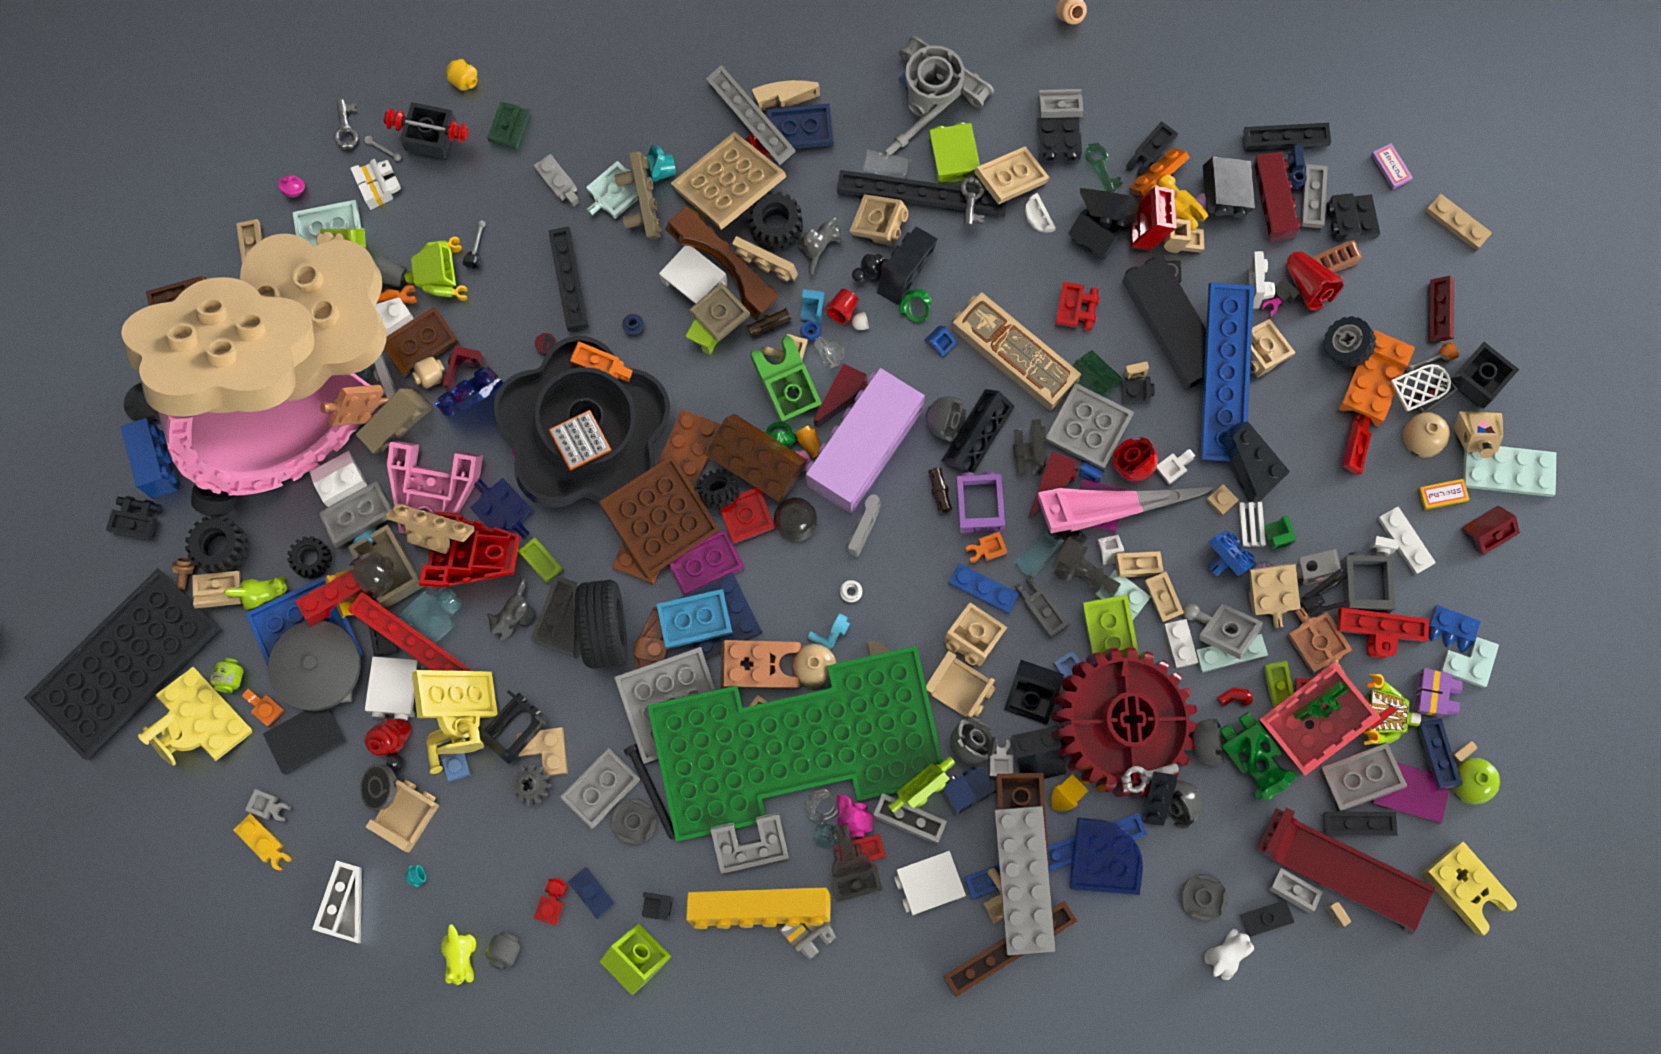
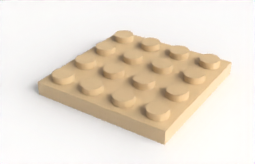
M733 132L670 184L677 193L722 230L786 178V175L781 168L736 132Z

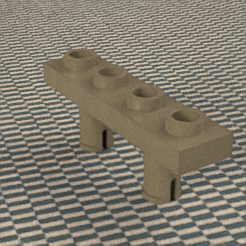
M638 151L629 153L632 170L615 174L614 178L618 187L636 183L641 211L623 216L624 225L626 228L644 225L648 238H661L660 231H662V226L655 212L658 210L657 202L652 197L651 192L653 182L647 173V169H649L648 159Z

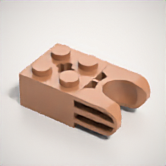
M722 641L720 688L738 686V688L795 689L801 687L798 677L785 675L779 666L782 656L798 653L801 650V644L799 642ZM744 659L750 664L747 670H745L744 666L740 665V662L744 661Z

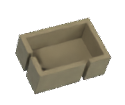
M388 524L370 534L371 538L377 543L376 545H373L365 537L348 547L367 583L371 585L370 588L377 601L385 609L425 587L419 586L420 577L395 532Z

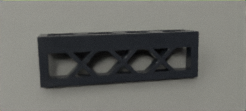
M985 389L941 461L946 466L956 467L962 473L974 474L1014 408V405L1000 391ZM1002 402L1006 407L998 415L997 406ZM989 420H992L993 428L990 432H987L986 424ZM978 438H981L982 446L979 450H976L975 443ZM970 456L971 464L967 469L962 464L966 457Z

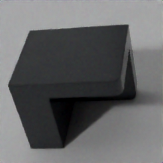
M644 892L643 897L645 899L642 916L670 921L673 897Z

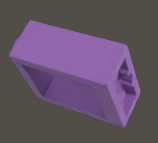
M990 471L984 472L983 475L963 473L957 476L956 493L959 534L1004 531L1005 516L1001 474ZM995 484L998 517L965 519L963 485Z

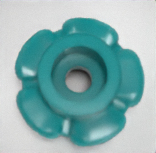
M410 865L407 868L408 872L405 873V878L409 885L419 887L421 883L426 881V874L420 865L414 867Z

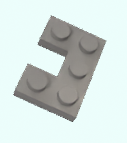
M779 812L756 817L761 839L738 844L733 822L711 827L721 874L789 859Z

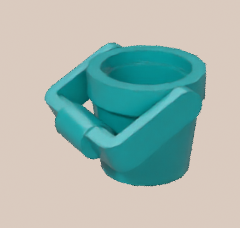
M651 145L646 155L649 163V169H647L648 177L654 183L658 180L674 176L676 170L673 156L671 154L664 155L660 146Z

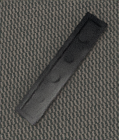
M570 227L548 230L566 328L568 331L589 327Z

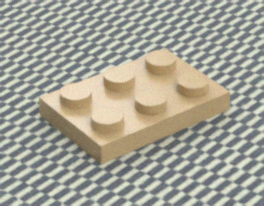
M1026 146L978 166L974 172L998 204L1046 184L1050 178Z
M737 236L735 237L732 244L736 253L746 263L750 264V262L758 265L757 267L766 273L772 271L777 274L776 277L785 282H788V280L795 282L798 273L793 263Z

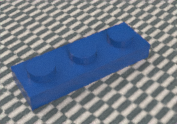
M960 563L949 581V585L1008 615L1019 596L1018 592Z

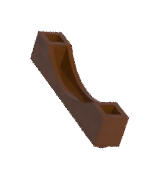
M685 206L668 221L665 230L680 245L702 250L723 264L737 285L741 303L756 320L774 305L779 297L774 288L766 285L761 280L760 275L755 270H751L746 265L745 260L740 255H736L730 249L729 244L725 240H721L715 234L713 228L700 219L696 211L690 210Z

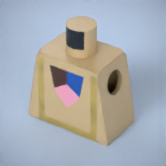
M1459 411L1454 430L1465 451L1479 452L1482 458H1490L1494 453L1498 452L1503 439L1502 413Z

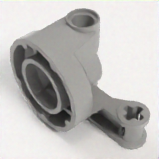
M911 36L907 46L899 51L900 57L907 62L906 85L909 90L908 107L919 117H923L925 113L927 114L934 104L940 105L951 101L959 92L965 96L971 105L976 108H982L985 99L994 92L993 87L988 82L965 69L961 58L951 49L943 46H930L917 36ZM935 76L943 84L930 85L927 82L933 80Z

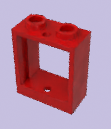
M1154 186L1140 199L1136 224L1130 223L1131 247L1150 251L1176 229L1174 189Z

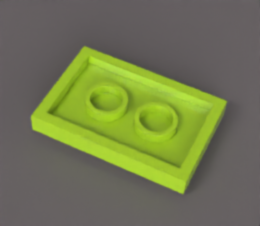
M1128 595L1082 603L1091 654L1096 652L1102 654L1106 649L1112 647L1118 648L1119 651L1127 647H1133L1139 655Z

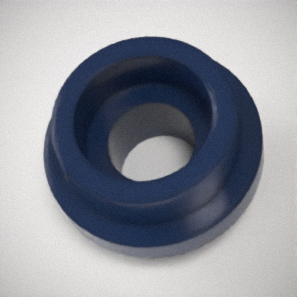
M629 314L623 319L622 327L627 334L637 335L643 330L644 322L639 315ZM631 321L637 322L635 326H630L629 323Z

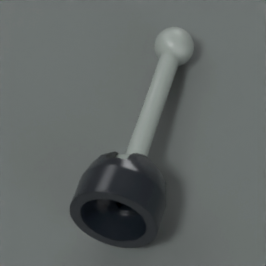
M483 220L477 222L478 230L473 250L466 253L462 264L469 269H478L480 266L481 258L477 253L482 228L486 225Z

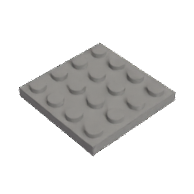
M701 647L615 677L643 764L658 759L647 705L716 690Z

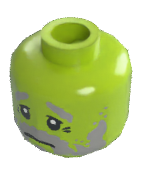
M224 658V661L214 664L210 682L215 686V690L232 693L233 690L240 687L243 668L237 664V660Z

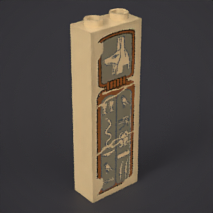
M982 292L977 297L973 296L968 301L967 308L963 312L959 311L954 316L952 331L1050 412L1069 393L1074 384L1079 382L1081 377L1079 371Z

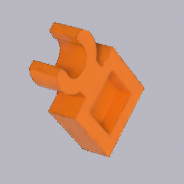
M1000 531L980 538L978 540L979 546L972 544L965 548L966 552L974 551L976 553L975 557L969 559L970 563L977 562L981 556H984L985 560L989 561L1008 552Z

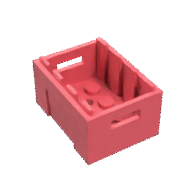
M1335 662L1329 664L1316 674L1313 679L1260 717V721L1304 775H1307L1381 719ZM1341 682L1347 685L1349 691L1335 699L1340 703L1341 709L1339 711L1333 710L1329 718H1316L1312 715L1304 721H1301L1300 718L1295 719L1293 715L1295 711L1336 683ZM1322 704V705H1321V707H1326V706H1328V704ZM1307 720H1312L1314 722V727L1312 729H1307L1305 727V722Z

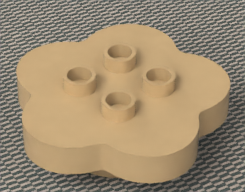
M276 234L259 241L247 253L242 263L240 280L252 285L262 296L294 300L306 307L311 314L315 339L314 348L303 362L294 367L296 385L292 394L285 401H296L306 398L319 390L331 376L360 372L379 358L384 350L387 338L384 321L375 308L382 290V276L371 255L363 246L348 240H333L313 245L297 235Z
M226 277L199 281L187 287L172 302L151 305L135 312L125 321L121 331L127 360L131 367L140 374L147 403L160 413L178 417L194 416L206 412H257L281 404L292 394L295 388L296 377L294 367L311 354L315 344L312 318L306 307L291 299L262 296L252 285L239 279Z

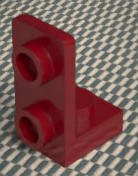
M455 346L454 351L448 357V371L442 377V385L448 393L453 391L461 362L469 367L483 365L484 357L480 351Z

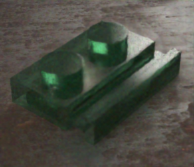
M500 101L487 137L488 142L518 149L530 110Z
M1093 350L1077 359L1072 365L1103 395L1113 390L1123 380Z

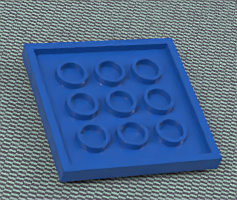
M326 576L245 613L267 667L271 651L277 640L290 628L307 622L295 600L325 585ZM334 607L330 611L331 616L322 621L333 623L345 630L355 641L360 657L363 656L364 653L348 616L341 618L337 607Z

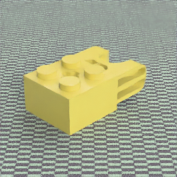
M1464 842L1454 844L1421 873L1428 883L1435 887V891L1453 911L1455 910L1477 935L1484 936L1489 931L1490 926L1482 913V908L1486 901L1494 903L1502 911L1510 912L1517 907L1514 898ZM1457 872L1460 873V875H1461V880H1457V878H1456V877L1458 876V873H1457Z

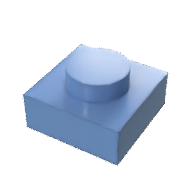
M466 753L442 759L449 782L472 775Z

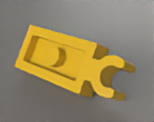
M250 813L233 829L263 862L267 863L271 859V865L274 869L282 870L278 864L281 858H284L287 862L291 861L289 855L279 852L283 845L253 814Z

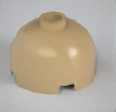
M1432 412L1420 413L1412 417L1406 424L1402 433L1403 442L1410 452L1413 451L1419 454V457H1433L1446 447L1450 437L1449 426L1437 414Z
M810 644L804 646L796 653L792 663V671L794 677L799 678L801 686L811 690H819L831 683L827 665L836 664L837 662L835 656L828 648L819 644Z

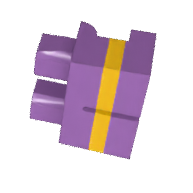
M1427 668L1422 669L1418 672L1416 692L1418 693L1415 694L1413 712L1420 713L1421 715L1436 716L1437 718H1442L1446 715H1458L1460 703L1449 701L1450 693L1461 694L1463 682L1453 679L1452 674Z

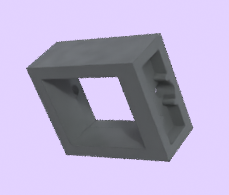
M1361 552L1349 553L1342 560V575L1346 577L1342 583L1343 602L1350 601L1351 604L1344 606V608L1390 614L1395 610L1393 557L1385 556V553L1380 552L1372 553L1371 556L1362 555ZM1353 564L1383 565L1385 600L1355 599Z

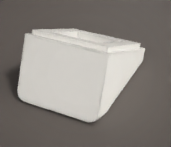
M1119 535L1097 539L1102 564H1115L1116 554L1124 553Z

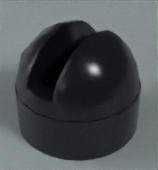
M388 753L386 765L393 771L399 770L403 765V759L397 753Z

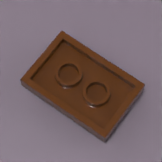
M434 306L388 335L384 348L403 377L414 371V364L428 357L435 358L459 342Z

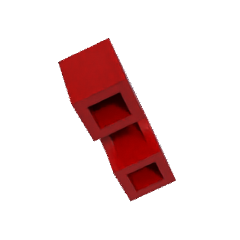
M356 567L295 600L305 620L310 626H313L331 616L330 611L344 602H351L353 604L361 592L367 596L372 592Z

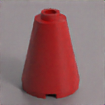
M1302 251L1293 252L1287 258L1286 267L1306 306L1311 311L1323 308L1322 304L1327 300L1331 303L1344 288L1342 283L1344 280L1339 275Z

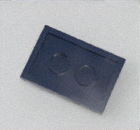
M830 103L767 109L768 119L794 149L834 145Z

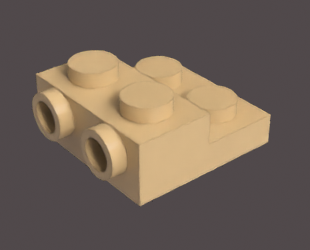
M864 194L850 228V233L853 236L871 238L874 243L893 246L894 241L899 240L901 236L900 226L902 222L907 220L908 210L902 200Z
M1270 319L1252 328L1250 373H1254L1258 378L1295 354V351Z
M969 603L949 629L943 642L946 643L949 651L954 653L958 651L964 655L967 663L971 665L977 664L981 667L1007 627L972 603Z

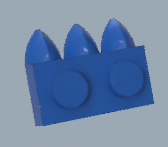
M1436 605L1429 622L1428 637L1430 641H1434L1443 633L1442 638L1445 647L1453 644L1456 638H1458V648L1462 653L1475 641L1481 621Z

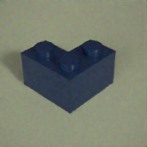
M973 766L963 772V776L957 778L954 775L945 782L946 785L941 790V795L954 816L959 815L995 793V789L982 767L975 769Z

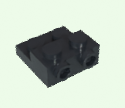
M1079 117L1037 118L1038 160L1053 162L1055 160L1075 161L1081 158L1082 140Z
M1353 193L1332 195L1329 202H1327L1326 209L1328 215H1331L1330 229L1332 235H1335L1336 242L1373 238L1380 235L1372 194L1354 196Z

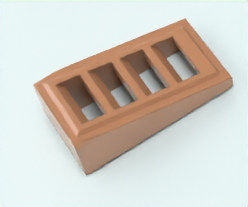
M1351 240L1312 258L1321 264V260L1324 259L1328 269L1337 272L1359 264L1362 255L1355 240ZM1340 253H1341V255H1342V257H1343V259H1344L1343 262L1341 261V259H1340V257H1339V255H1338V254H1340ZM1331 256H1332V258H1333V260H1334V262H1335V264H1336V265H1334V266H1333V264H1332V262H1331V260H1330V258H1329V257H1331Z

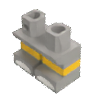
M824 922L821 926H812L809 923H804L811 931L810 933L802 923L797 927L784 925L780 929L782 934L798 952L801 951L809 960L819 953L812 943L814 939L819 936L826 945L836 939L830 927V922Z

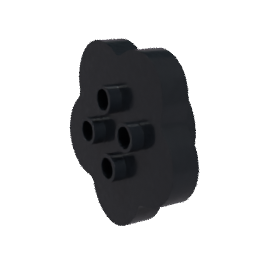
M572 336L559 341L547 352L539 368L522 371L511 376L501 385L495 397L493 410L494 424L501 438L515 451L514 473L517 484L528 499L541 506L552 508L564 507L582 498H589L599 502L655 466L652 444L663 432L669 417L670 402L668 394L663 385L654 376L642 370L628 368L633 370L629 382L616 379L609 373L599 369L577 367L570 364V359L578 342L615 356L605 344L591 337ZM590 410L611 451L570 471L552 439L549 429Z

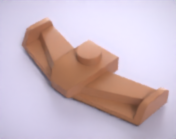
M654 606L639 638L634 642L632 653L634 655L635 670L666 659L668 649L665 648L664 640H662L663 634L657 606Z

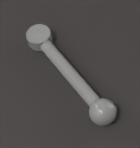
M371 136L365 137L364 140L367 145H374L391 155L395 161L401 160L399 153H394L375 142Z

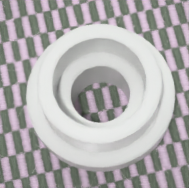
M846 581L840 588V595L844 601L854 603L861 598L862 587L857 581ZM848 589H854L856 591L855 594L848 595Z

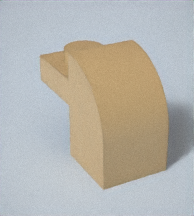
M1176 219V229L1164 239L1165 250L1178 254L1180 251L1201 253L1204 250V229L1191 230L1190 220Z

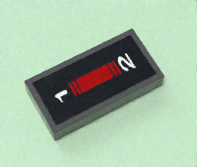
M1434 379L1430 383L1437 386L1439 379ZM1441 381L1440 387L1446 389L1447 382ZM1451 381L1450 389L1444 396L1416 408L1419 413L1429 412L1454 394L1458 388ZM1428 386L1426 393L1434 395L1435 389ZM1438 390L1437 396L1441 395L1444 392ZM1416 392L1413 398L1421 401L1422 394ZM1425 396L1424 402L1432 398Z

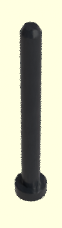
M637 743L633 744L623 751L626 756L630 755L668 837L674 839L672 822L638 753Z

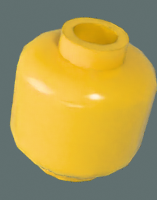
M463 59L453 60L446 68L448 82L461 91L469 88L472 89L478 81L477 70Z

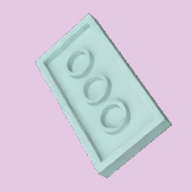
M1500 446L1498 452L1494 453L1492 457L1482 458L1479 452H1467L1464 449L1463 479L1466 488L1553 497L1556 492V452Z

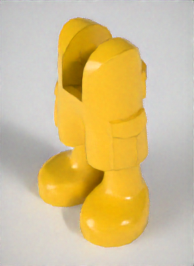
M1171 175L1162 177L1158 186L1174 189L1176 219L1190 220L1191 230H1195L1198 227L1195 218L1203 222L1208 217V213L1186 190L1180 191L1176 187L1174 177Z

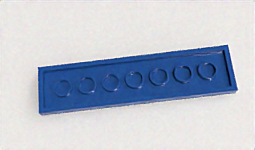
M1208 284L1200 460L1231 462L1222 437L1236 423L1248 422L1254 300L1253 285Z

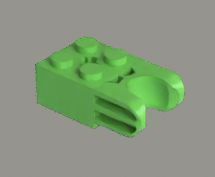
M789 335L783 337L781 341L784 357L780 364L774 365L769 363L761 351L754 350L750 352L753 365L779 422L822 404L797 347ZM789 387L791 390H796L794 399L791 396H787V389Z

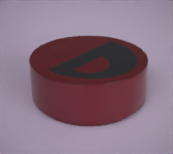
M542 333L535 339V348L539 354L546 356L547 352L557 341L552 334Z

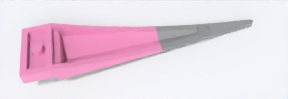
M1058 488L1038 492L1037 498L1050 533L1066 530L1073 532L1211 493L1213 488L1158 491H1096Z

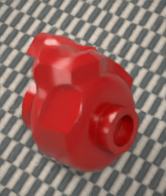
M385 719L381 724L371 728L365 735L364 742L367 750L376 756L399 752L404 746V741L407 740L411 733V725L401 719Z

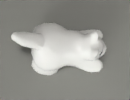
M1233 928L1228 932L1222 945L1206 951L1204 960L1207 964L1214 966V977L1220 975V978L1223 980H1229L1237 972L1239 962L1253 952L1254 946L1250 942L1249 935L1239 934V930Z

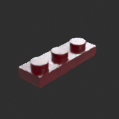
M1451 275L1430 280V341L1433 343L1454 339L1455 278Z

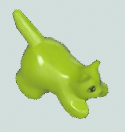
M282 576L265 581L245 580L240 584L239 588L226 589L224 594L231 597H240L241 602L244 604V609L249 612L262 606L264 603L285 595L284 593L287 591L286 578Z

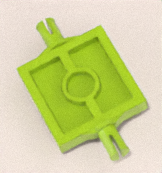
M949 756L941 764L934 765L931 763L896 792L899 798L888 805L889 809L895 813L904 805H909L911 808L922 806L927 801L929 795L945 787V782L949 780L945 772L956 764L954 760Z

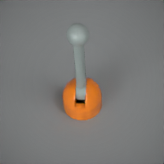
M1449 342L1440 348L1439 354L1414 365L1408 364L1405 370L1408 373L1412 372L1414 369L1439 358L1446 361L1454 360L1459 357L1458 350L1453 342Z

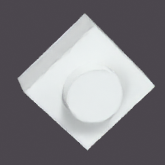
M1376 536L1371 541L1370 550L1376 551V553H1385V556H1389L1398 549L1399 540Z

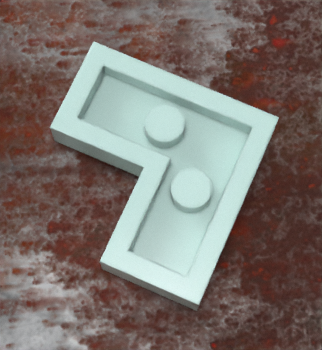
M1476 637L1469 657L1450 650L1446 651L1440 672L1452 674L1453 678L1485 688L1489 681L1499 645Z

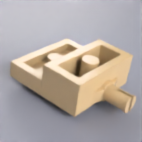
M1296 564L1249 569L1251 613L1254 615L1271 614L1273 615V627H1283L1282 613L1301 609Z

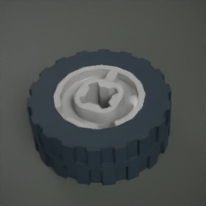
M1354 316L1343 317L1340 320H1336L1332 326H1329L1328 331L1325 333L1324 348L1336 364H1340L1342 367L1350 366L1351 368L1361 365L1373 355L1374 348H1376V336L1365 320L1363 321L1361 318H1355Z

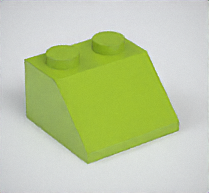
M637 924L609 948L600 960V963L631 995H634L672 956L640 924Z

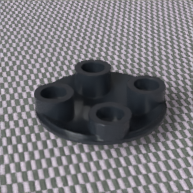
M142 383L134 385L127 392L124 398V410L127 416L135 422L147 418L151 423H154L157 419L155 415L158 414V411L147 403Z

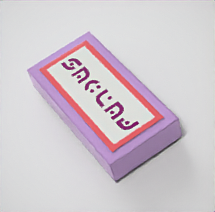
M1392 143L1372 153L1371 156L1392 190L1412 181V175Z

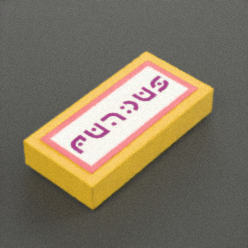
M1464 479L1424 486L1418 489L1424 510L1464 503L1470 500Z

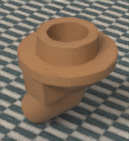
M178 558L177 561L172 563L173 572L178 573L177 587L181 590L186 589L188 574H193L195 564L189 558Z

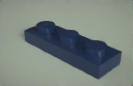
M1442 719L1421 721L1418 730L1437 790L1461 786L1462 781Z

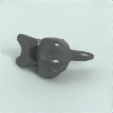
M836 217L822 224L818 231L812 229L806 232L799 240V248L811 258L809 265V275L811 276L814 275L819 256L824 251L826 245L832 241L840 243V240H843L840 226L835 225L837 222Z
M525 578L520 579L514 595L507 600L500 613L497 615L487 614L490 632L492 634L499 633L498 638L501 641L507 639L512 634L517 624L528 626L535 619V610L530 607L528 601L522 596L526 587Z

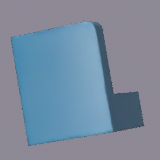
M803 289L800 315L802 322L814 321L817 324H821L825 292Z

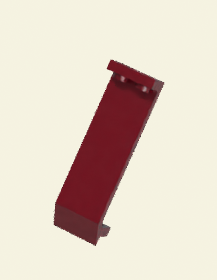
M1278 808L1275 809L1256 848L1258 851L1276 864L1404 926L1403 931L1411 935L1416 931L1435 887L1299 822L1294 818L1295 811L1286 808L1285 811Z

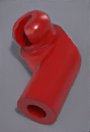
M1233 687L1217 697L1218 702L1223 707L1233 700L1240 701L1244 706H1248L1253 702L1252 693L1248 689Z

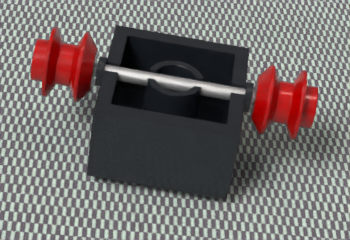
M413 102L410 104L407 117H405L402 110L395 113L394 109L390 108L388 112H385L383 118L387 129L395 126L396 131H400L403 127L400 142L405 151L446 159L450 143L455 138L462 144L469 135V129L466 128L465 123L457 126L452 110Z

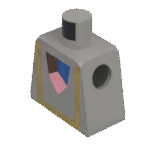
M1334 549L1300 557L1298 565H1296L1297 579L1301 578L1302 585L1321 583L1338 569H1341L1337 550ZM1307 568H1313L1315 571H1308Z

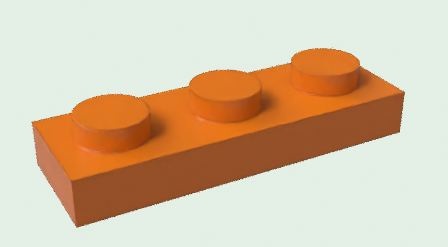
M1176 148L1168 150L1165 156L1152 164L1147 172L1139 176L1128 187L1131 194L1143 197L1154 185L1158 186L1162 177L1171 175L1190 158L1187 151Z

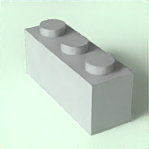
M885 794L881 795L873 814L874 819L938 845L947 823L946 820L918 808H911L909 805H904L893 813L888 805L896 799Z

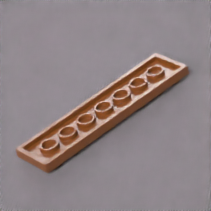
M681 409L658 463L673 455L695 489L709 459L706 453L721 424ZM622 542L612 568L654 585L659 571L649 578H645Z

